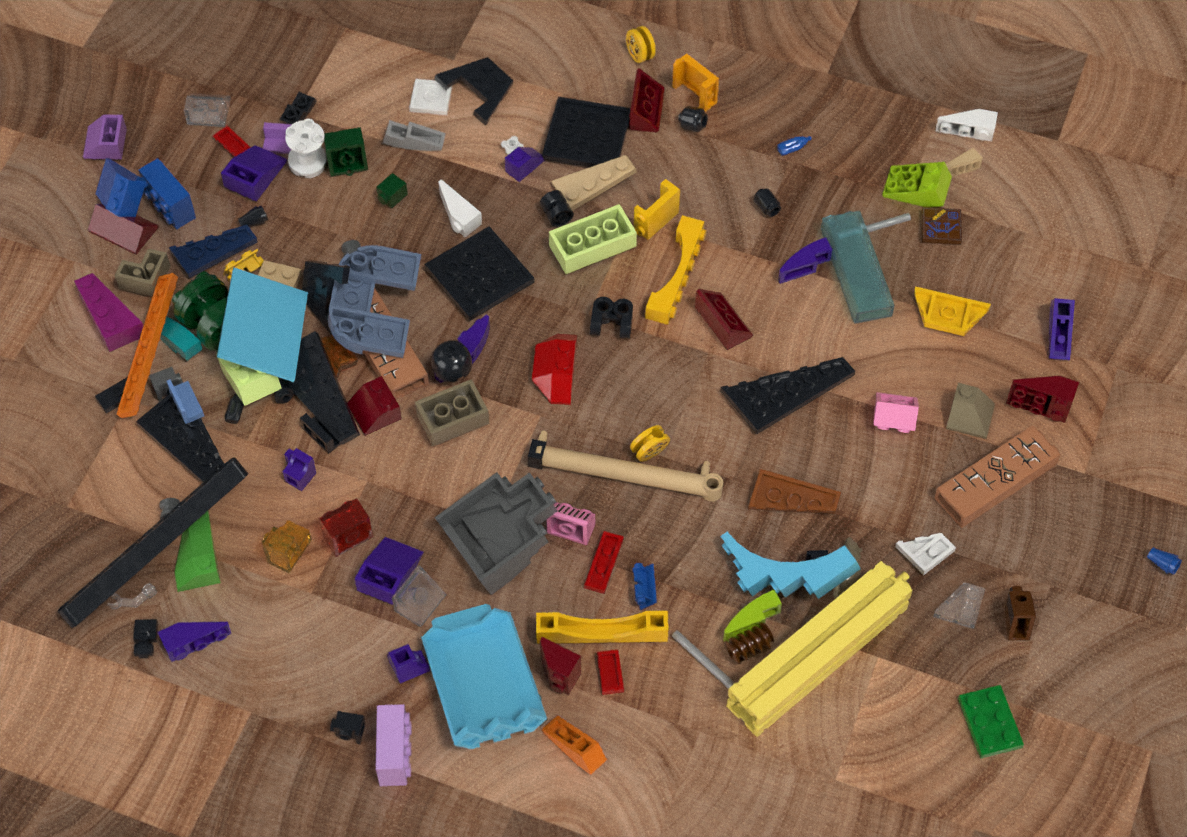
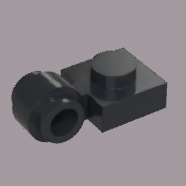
M157 619L135 620L133 638L135 642V657L139 656V659L154 655L153 643L157 642L158 634Z

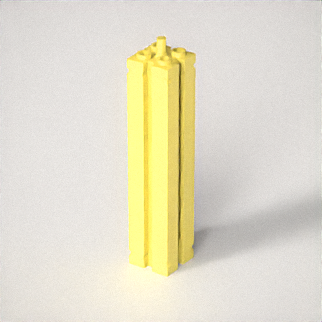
M880 561L874 569L868 571L739 679L738 683L733 684L728 691L730 698L727 699V707L738 719L741 718L745 722V726L758 737L764 732L765 728H769L892 623L899 614L907 610L908 599H910L912 589L908 582H906L909 579V575L904 571L895 578L893 568Z

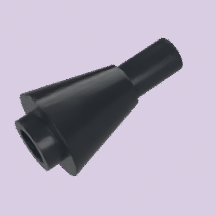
M279 379L281 389L274 392V398L277 403L283 404L292 399L294 391Z

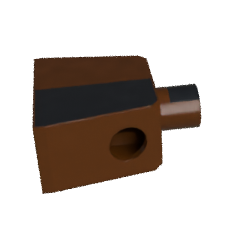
M1012 586L1010 588L1005 605L1008 640H1030L1036 618L1032 594L1029 591H1023L1021 586Z

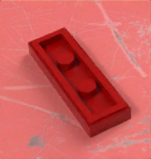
M603 531L584 584V589L605 594L624 541V536Z

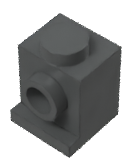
M173 367L149 375L159 402L163 400V396L170 394L167 380L170 379L173 386L183 383L180 374H175Z

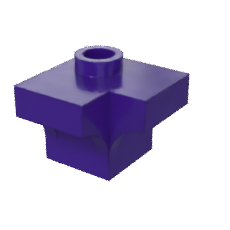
M297 448L294 451L288 449L284 454L287 464L286 468L282 471L284 480L302 492L316 475L314 459Z
M409 644L387 654L399 683L430 671L422 651H412Z

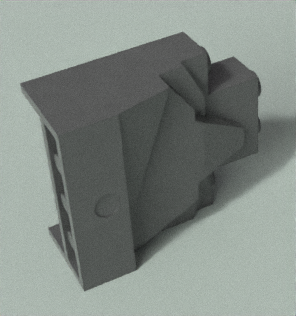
M496 472L435 517L436 521L491 595L524 570L531 563V557L538 553L540 548L549 543L545 537L548 533L541 523L557 512L554 506L557 501L550 492L546 494L542 488L545 486L538 476L533 478L530 472L513 485L506 476L501 478Z

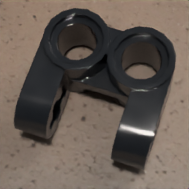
M605 296L597 298L593 303L590 335L600 336L602 324L614 321L617 325L621 326L620 338L630 339L633 321L632 302L625 298L618 299L616 302H612L610 298Z

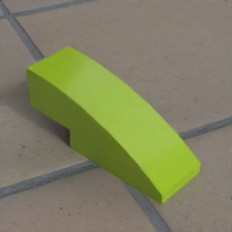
M772 590L761 595L740 610L724 630V642H728L731 637L736 638V635L739 633L744 635L745 630H751L753 626L759 627V624L765 623L767 618L779 614L782 603L776 591Z

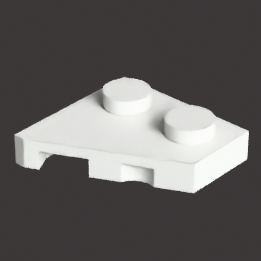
M942 533L932 534L929 537H917L914 541L903 543L902 540L896 543V548L923 575L955 552L956 549Z

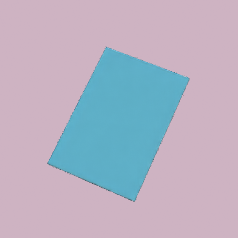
M233 268L217 358L294 382L308 292Z

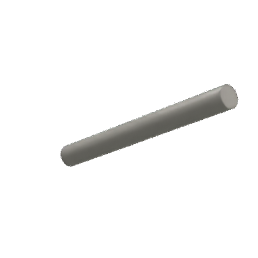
M909 213L842 232L836 234L839 241L909 221L911 216Z
M678 630L672 634V637L728 689L735 684L733 680Z

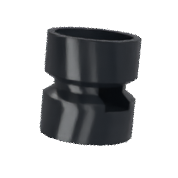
M550 191L541 198L540 205L547 214V218L552 226L561 227L572 220L574 212L561 191Z

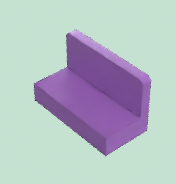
M264 122L265 141L263 149L272 153L289 154L291 149L287 145L285 138L286 129L292 124Z

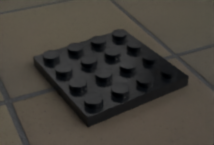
M558 96L542 153L543 160L593 167L621 157L630 122L631 108Z
M490 226L424 264L428 273L469 321L535 282L532 274Z

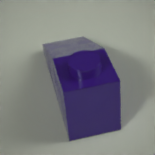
M1058 298L1051 300L1049 359L1070 360L1075 300Z

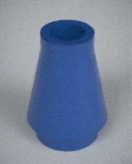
M1155 547L1150 550L1147 556L1148 559L1153 561L1167 574L1171 573L1174 575L1182 562L1178 555L1156 549Z

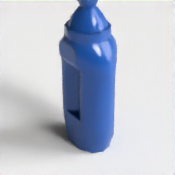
M793 137L779 143L777 149L781 155L790 154L802 149L808 140H812V137Z

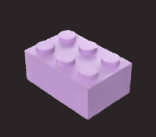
M377 705L376 772L380 786L407 785V777H411L409 756H411L410 735L412 734L410 713H406L404 705Z

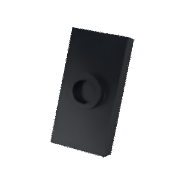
M127 378L95 395L96 401L106 414L119 407Z

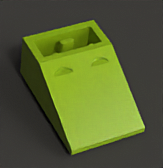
M945 162L891 166L882 196L921 207L944 206L952 176Z

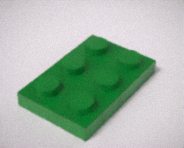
M1001 685L958 696L959 704L980 759L1023 748V740Z

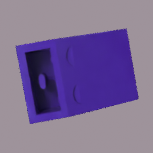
M254 145L231 159L221 172L223 185L225 188L257 202L285 165L287 159Z
M384 537L363 562L355 577L357 591L396 606L424 552Z

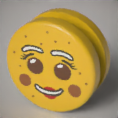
M640 26L627 32L626 44L633 60L641 63L645 60L653 59L656 47L651 32L645 26Z
M655 425L639 434L630 444V449L633 453H637L636 458L640 462H644L663 451L669 444L670 437L664 434V429L660 425Z

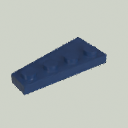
M244 225L223 231L218 236L209 235L204 240L197 242L192 240L185 242L186 245L180 247L175 245L169 247L188 278H191L258 241L249 226Z

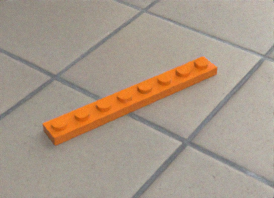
M174 273L158 277L116 414L121 418L135 416L139 411L145 385L176 288L178 276Z

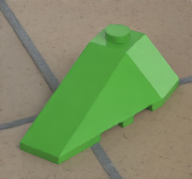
M209 511L204 513L182 533L175 567L178 592L221 583Z

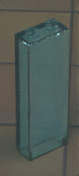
M849 211L844 214L823 217L821 231L823 237L827 238L832 247L831 260L854 324L892 317L895 305L861 212Z

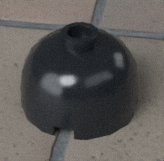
M448 340L439 344L433 351L431 366L439 379L445 382H456L459 378L468 376L472 369V358L469 349L464 344L455 340Z

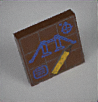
M922 207V243L961 245V209Z

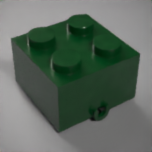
M361 127L324 133V145L331 177L343 174L352 176L354 172L368 170Z

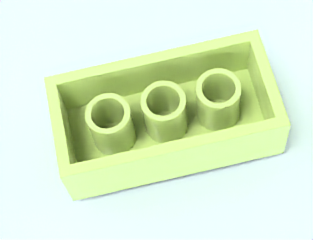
M620 204L549 231V246L565 274L632 249L637 245V232Z

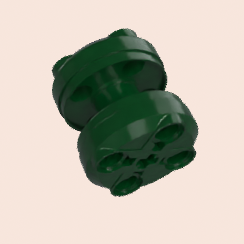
M203 271L173 296L174 316L190 329L197 328V337L207 349L218 353L228 288L216 275Z

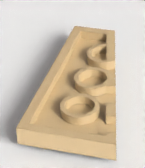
M624 155L552 180L551 182L556 190L563 193L573 211L637 171L628 157Z

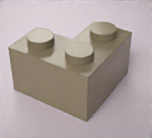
M148 248L141 264L122 260L115 274L119 289L152 297L158 277L166 275L171 267L167 253Z

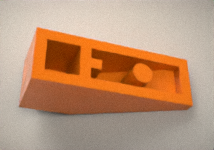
M558 715L541 729L577 766L589 774L594 773L607 761L596 740Z

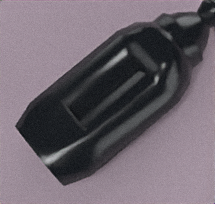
M236 393L231 397L225 414V421L232 424L238 423L244 407Z

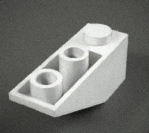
M976 109L938 117L936 131L992 142L998 112Z

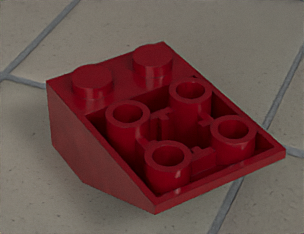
M1062 376L1013 379L1006 404L1014 408L1030 411L1035 415L1051 418L1053 421L1065 423L1079 382Z

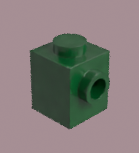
M393 173L376 187L378 200L390 208H393L408 195L406 182Z

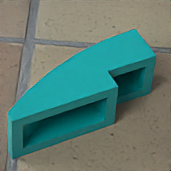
M166 316L160 339L174 353L178 352L188 361L202 350L201 342L184 326Z

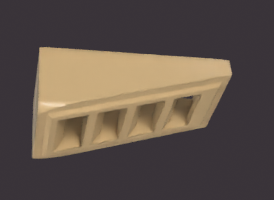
M971 148L946 163V166L951 176L954 177L979 169L983 158L974 148Z

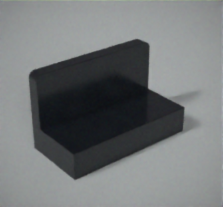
M305 413L300 417L302 429L328 454L341 445L315 416L311 418Z

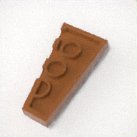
M760 469L748 509L835 514L841 492Z

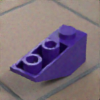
M178 622L158 632L171 662L182 660L188 654L196 650H203L209 644L215 641H222L232 634L228 622Z

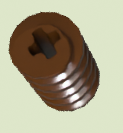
M762 622L759 624V627L753 626L751 630H745L744 635L739 633L736 635V638H729L728 642L725 641V647L730 657L739 665V657L747 661V653L755 657V649L760 654L763 653V645L768 650L771 649L770 642H774V637L766 623Z

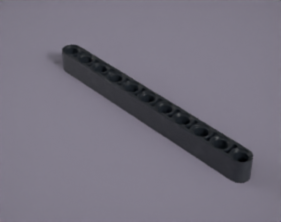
M235 457L228 460L58 609V614L71 628L81 623L248 475L245 468Z

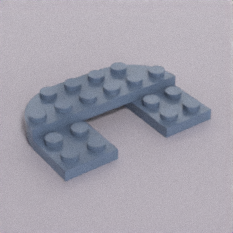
M370 245L359 247L357 251L350 255L346 254L342 258L339 265L350 266L349 279L347 284L342 285L334 281L328 311V325L334 338L343 347L358 354H362L364 350L400 358L404 357L410 320L372 313L370 309L375 283L415 291L421 254Z

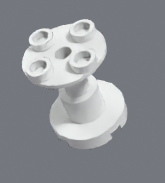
M307 118L295 122L286 129L285 139L291 149L288 155L289 168L297 176L302 175L305 178L316 177L324 171L327 161L326 153L321 147L324 142V131L312 119Z

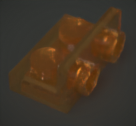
M333 335L321 338L337 378L341 370L357 365L359 359L350 350L343 347Z

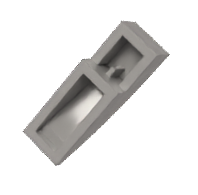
M389 120L382 143L410 150L437 151L442 150L446 133L409 122L408 126Z

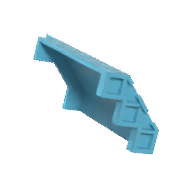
M484 604L437 617L431 621L433 627L421 639L455 746L474 749L480 747L479 743L493 739L494 743L511 738L510 734L522 730L524 734L533 732L547 719L511 612L497 608L492 610L490 605Z

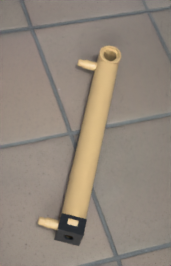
M541 431L538 440L532 439L528 453V467L542 470L543 466L699 495L703 496L707 501H717L722 496L723 479L718 474H709L710 462L708 461L703 463L700 474L547 446L546 431Z

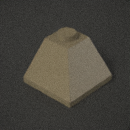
M958 383L946 429L987 439L995 403L979 388Z

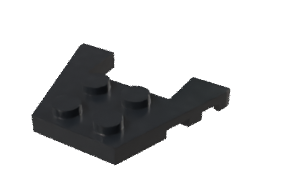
M488 57L435 75V80L444 89H449L461 80L485 102L474 110L473 114L484 125L488 124L490 117L495 113L498 105L503 101L514 81Z
M315 260L305 261L301 290L308 292L306 304L334 338L328 325V311L334 280L341 285L347 284L350 266L327 264V262Z

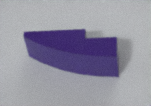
M827 238L814 241L788 259L779 271V283L815 273L818 264L830 261L832 247Z

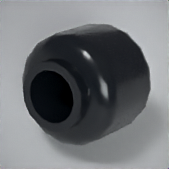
M687 106L679 113L678 120L684 130L700 132L706 127L708 116L702 108Z

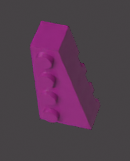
M93 273L74 281L78 294L109 352L140 339L143 323Z

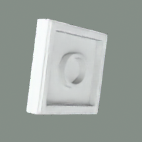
M415 79L409 107L410 112L447 115L453 86L446 90L437 81Z

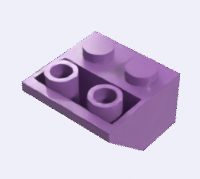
M102 115L88 126L83 154L84 159H122L127 130L123 115Z

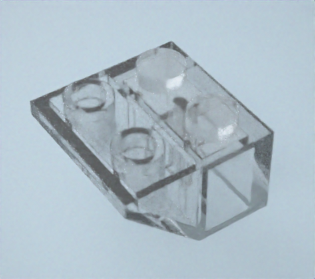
M201 93L187 95L184 107L187 125L225 127L231 96Z

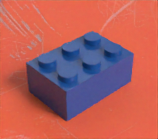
M158 158L138 169L140 177L147 181L143 195L147 200L151 199L156 211L163 213V217L169 225L172 224L177 230L196 218L190 194Z

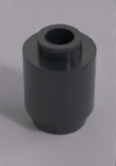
M762 188L755 193L754 202L765 215L773 217L780 212V202L770 189Z

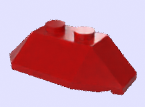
M558 333L535 346L532 382L550 404L571 405L578 335Z

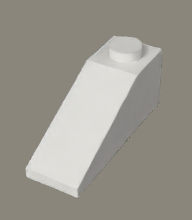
M440 180L439 192L451 227L456 233L466 237L482 225L481 212L443 180Z

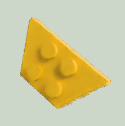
M915 287L914 296L924 327L965 336L989 311L991 306L989 303Z

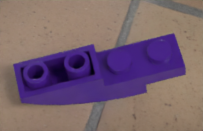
M487 314L481 319H477L472 327L467 331H463L457 338L458 342L464 344L469 349L472 364L480 355L488 338L490 321ZM435 373V379L442 383L443 380L439 379Z

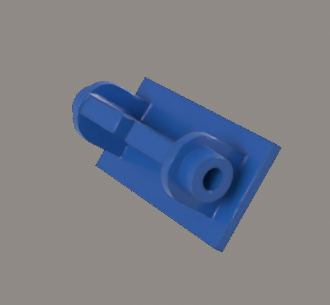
M642 563L634 564L632 569L634 581L638 583L635 585V601L639 605L640 610H643L657 603L654 564L646 567Z

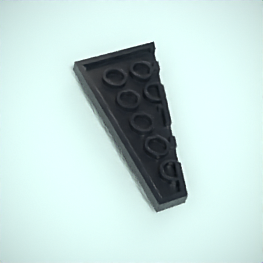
M314 331L301 338L294 382L282 378L281 380L294 391L293 393L338 442L343 445L359 436L360 433L321 338Z
M844 357L820 362L819 365L812 367H800L799 370L792 372L787 370L759 377L758 380L751 382H738V385L728 387V385L722 386L720 391L753 431L759 434L855 375V370Z
M171 393L136 421L139 428L201 483L225 464L202 419L199 418L185 424Z

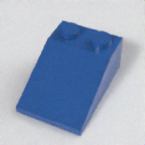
M106 158L95 194L104 207L116 216L136 217L147 181L113 160Z

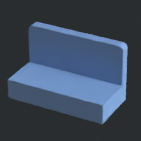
M167 380L169 391L184 423L187 424L204 417L203 410L189 382L186 381L173 386L171 380Z

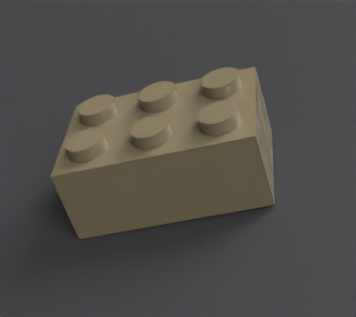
M472 379L415 402L417 417L432 446L489 424L488 409Z

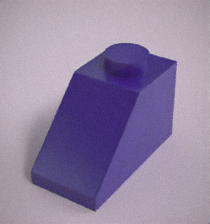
M517 147L505 157V172L520 182L545 160L532 147Z

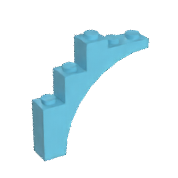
M728 531L721 535L725 542L722 544V547L728 555L733 554L736 558L733 562L739 569L736 574L740 578L737 583L744 593L748 590L752 596L771 584L776 593L781 592L785 598L801 586H804L810 595L814 593L819 599L861 569L845 545L831 554L814 560L779 562L765 559L748 551L737 543Z

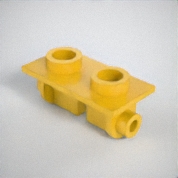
M258 249L253 252L251 250L245 252L241 256L242 259L237 262L235 260L229 262L225 266L226 269L223 276L229 274L227 278L230 282L233 268L243 271L247 268L250 273L260 268L264 260L261 256H256Z

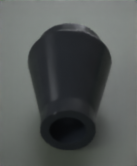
M262 205L259 207L255 206L238 218L241 226L248 225L249 227L264 224V221L268 220Z

